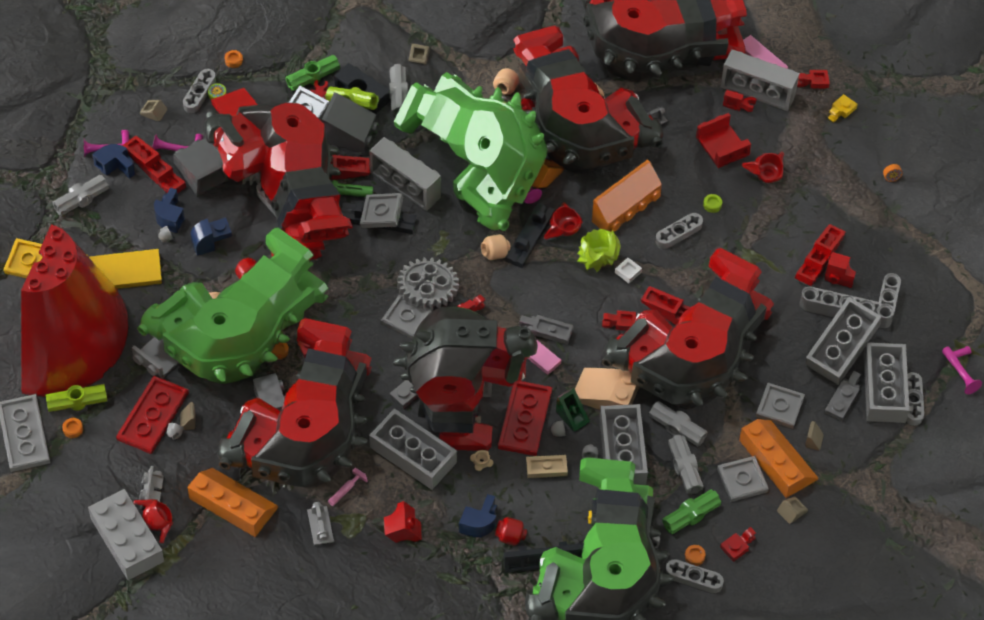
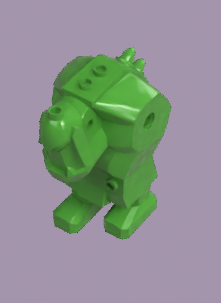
M448 72L441 76L434 91L426 85L422 86L417 82L414 83L394 120L395 127L403 132L413 134L421 124L423 127L439 135V139L448 143L457 156L469 162L470 165L453 181L456 197L460 200H465L477 211L476 214L479 216L477 221L491 230L500 229L505 231L509 227L508 219L512 212L511 206L515 202L523 204L547 156L544 134L535 122L536 112L531 111L527 114L522 109L521 96L518 92L514 94L511 101L508 100L506 102L502 98L501 89L497 87L493 96L484 98L482 97L481 86L473 90L457 75L453 76Z
M274 228L266 235V245L274 255L271 259L263 255L255 266L245 273L239 281L225 288L215 299H212L203 283L192 282L183 285L179 291L175 292L164 303L151 305L143 314L140 321L141 325L137 329L143 336L149 334L159 341L163 340L164 352L195 375L219 384L236 382L252 377L263 362H274L278 359L271 351L279 342L286 343L290 340L288 336L283 334L282 330L300 322L303 319L304 311L314 303H323L329 297L324 294L328 287L325 282L308 271L314 264L309 262V259L313 257L312 252L281 229Z

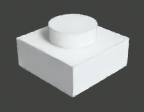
M629 258L625 259L615 268V273L627 283L632 282L642 272V268Z

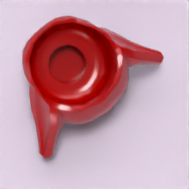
M781 151L778 155L775 153L762 154L756 158L755 162L743 163L742 167L756 174L763 182L774 183L782 179L784 152Z
M563 202L562 206L552 214L550 220L551 227L544 235V239L574 235L581 228L582 218L574 209H571Z
M158 499L134 500V504L145 506L142 514L143 520L151 531H161L159 542L164 543V539L173 524L172 513L169 507L159 502Z

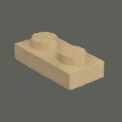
M566 455L526 457L528 478L568 475Z

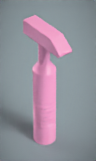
M354 468L352 472L356 476L352 480H348L328 500L329 504L334 506L354 486V483L359 478L368 482L366 474Z

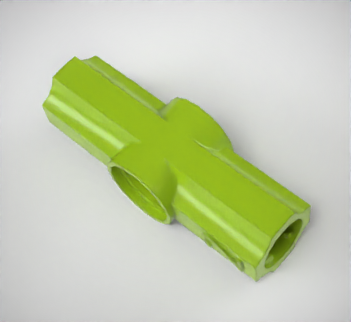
M329 87L325 94L328 101L331 100L335 92L363 108L371 110L376 109L379 102L378 95L361 91L357 87L352 89Z
M105 384L84 388L74 385L67 391L46 394L48 412L68 408L75 411L82 410L86 405L107 402Z

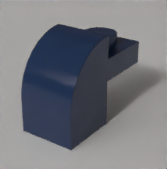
M109 144L92 154L94 165L106 176L117 168L129 179L135 175V164L128 157L127 148L122 145Z
M170 188L167 194L163 195L162 201L155 200V216L160 227L167 226L169 231L178 233L185 220L184 210L176 206L179 201L177 189Z
M226 218L210 223L208 219L202 220L191 230V241L197 256L215 251L214 242L232 237V232Z
M487 494L481 511L465 507L459 522V533L472 537H482L494 530L497 510L495 496Z

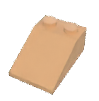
M584 368L575 390L583 405L600 410L601 406L632 405L639 386L630 382L631 373L629 371L607 368Z

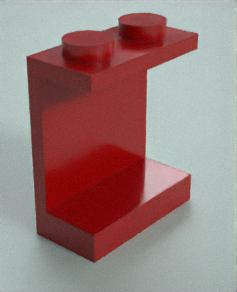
M729 113L717 116L715 119L703 122L697 126L696 138L717 168L750 155L751 143L748 139L741 141L729 125L731 117Z

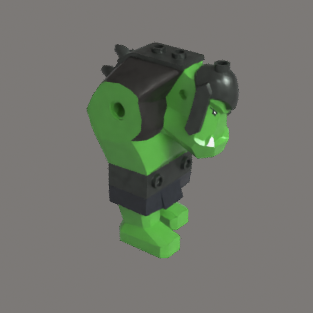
M587 457L581 460L579 481L599 487L596 497L592 500V529L584 540L582 558L557 547L543 552L540 558V576L537 586H534L532 590H527L525 597V610L531 620H647L642 616L647 609L651 607L662 608L666 605L665 601L658 597L659 588L671 583L675 578L671 574H663V571H660L659 564L668 558L669 553L666 551L659 552L652 543V538L660 536V531L653 529V526H651L655 500L653 488L649 485L634 484V463Z

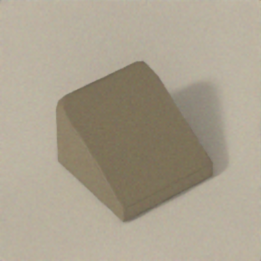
M412 44L409 61L426 64L430 47Z
M148 100L139 114L149 119L160 121L166 113L167 107L162 100Z
M190 402L180 414V426L184 430L196 428V412L193 402Z
M814 421L810 424L805 446L806 448L820 450L824 435Z
M795 496L783 500L777 509V512L789 524L808 511Z

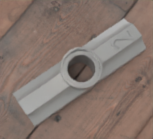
M395 64L393 67H390L391 83H389L392 114L397 116L408 94L406 69L401 64Z
M98 175L84 184H74L70 188L69 193L52 203L56 212L63 216L78 206L81 208L88 206L95 196L108 190L109 186L102 175Z
M659 401L653 405L649 412V416L664 425L671 435L685 436L686 440L697 447L704 442L708 432L691 422L690 417L682 411L675 412Z
M673 436V438L668 440V445L674 458L673 463L676 474L680 475L686 493L696 494L703 490L696 457L694 454H691L685 436Z

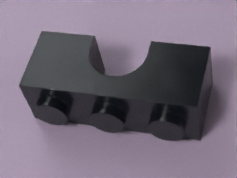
M350 63L346 64L334 75L335 87L352 89L357 87L361 91L378 95L379 102L377 108L374 110L369 109L375 114L390 102V90L387 86L380 84L372 76L366 75L358 67H354Z

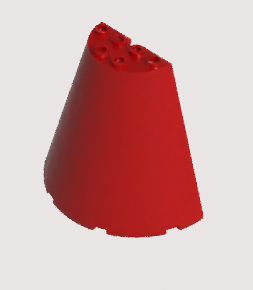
M52 224L39 250L42 259L39 262L33 263L21 289L22 394H36V396L46 397V394L67 391L74 385L81 386L82 388L88 387L101 379L103 374L110 367L112 368L120 358L128 336V314L123 298L117 288L68 233Z

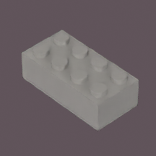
M732 49L724 63L721 88L738 92L746 97H754L757 101L788 111L796 95L800 73Z
M383 137L369 151L370 173L397 192L402 193L403 196L426 212L441 198V175L436 170L426 166L423 161L411 156L408 151L399 148L393 141Z
M848 297L807 355L806 366L839 385L866 347V344L880 327L882 316Z
M867 343L864 352L866 420L906 423L909 414L906 344Z
M640 404L601 406L599 419L603 459L634 463V484L646 485L648 471Z
M393 409L369 435L371 449L431 490L457 463V450L396 409Z
M125 489L88 507L92 522L127 580L164 562L161 547Z

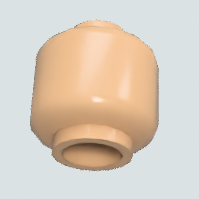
M502 69L496 75L493 86L495 89L499 87L502 95H510L519 84V76L514 70Z
M501 234L485 237L481 243V252L489 260L503 259L510 250L509 241Z

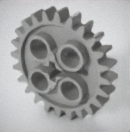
M424 257L422 262L416 259L415 264L410 261L409 266L404 265L403 270L399 272L397 279L399 295H403V300L409 299V305L415 303V308L422 305L423 310H425L426 306H429L431 310H433L435 305L440 308L441 303L447 306L448 301L452 302L453 297L457 296V291L459 290L457 272H453V267L447 268V262L441 264L440 259L434 262L433 258L427 261Z

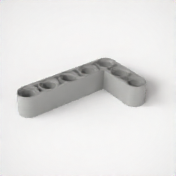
M887 274L883 280L878 302L815 287H805L801 293L800 307L808 312L835 317L847 298L850 297L882 316L879 328H888L892 323L901 279L897 274Z

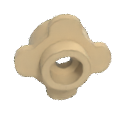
M479 450L470 457L477 471L493 465V460L490 459L489 452L486 450Z

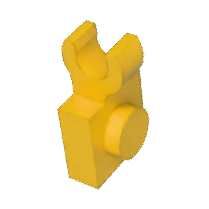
M843 94L832 104V108L829 111L831 115L828 119L835 122L840 116L846 118L857 109L858 104Z

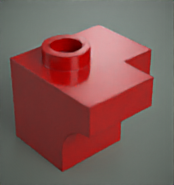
M832 252L824 280L832 284L852 288L856 271L852 270L849 266L850 257Z
M405 501L397 503L396 510L391 515L384 517L385 536L395 543L403 540L414 542L422 540L421 522L415 518V509Z

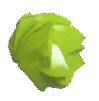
M605 229L593 230L582 237L581 246H579L580 251L577 253L580 257L577 261L585 264L586 270L594 268L598 272L602 266L606 264L612 265L614 260L617 261L621 245L614 231L610 232Z

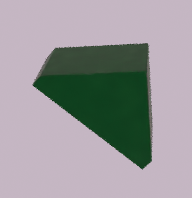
M571 388L557 397L556 413L572 431L575 432L590 422L575 388Z

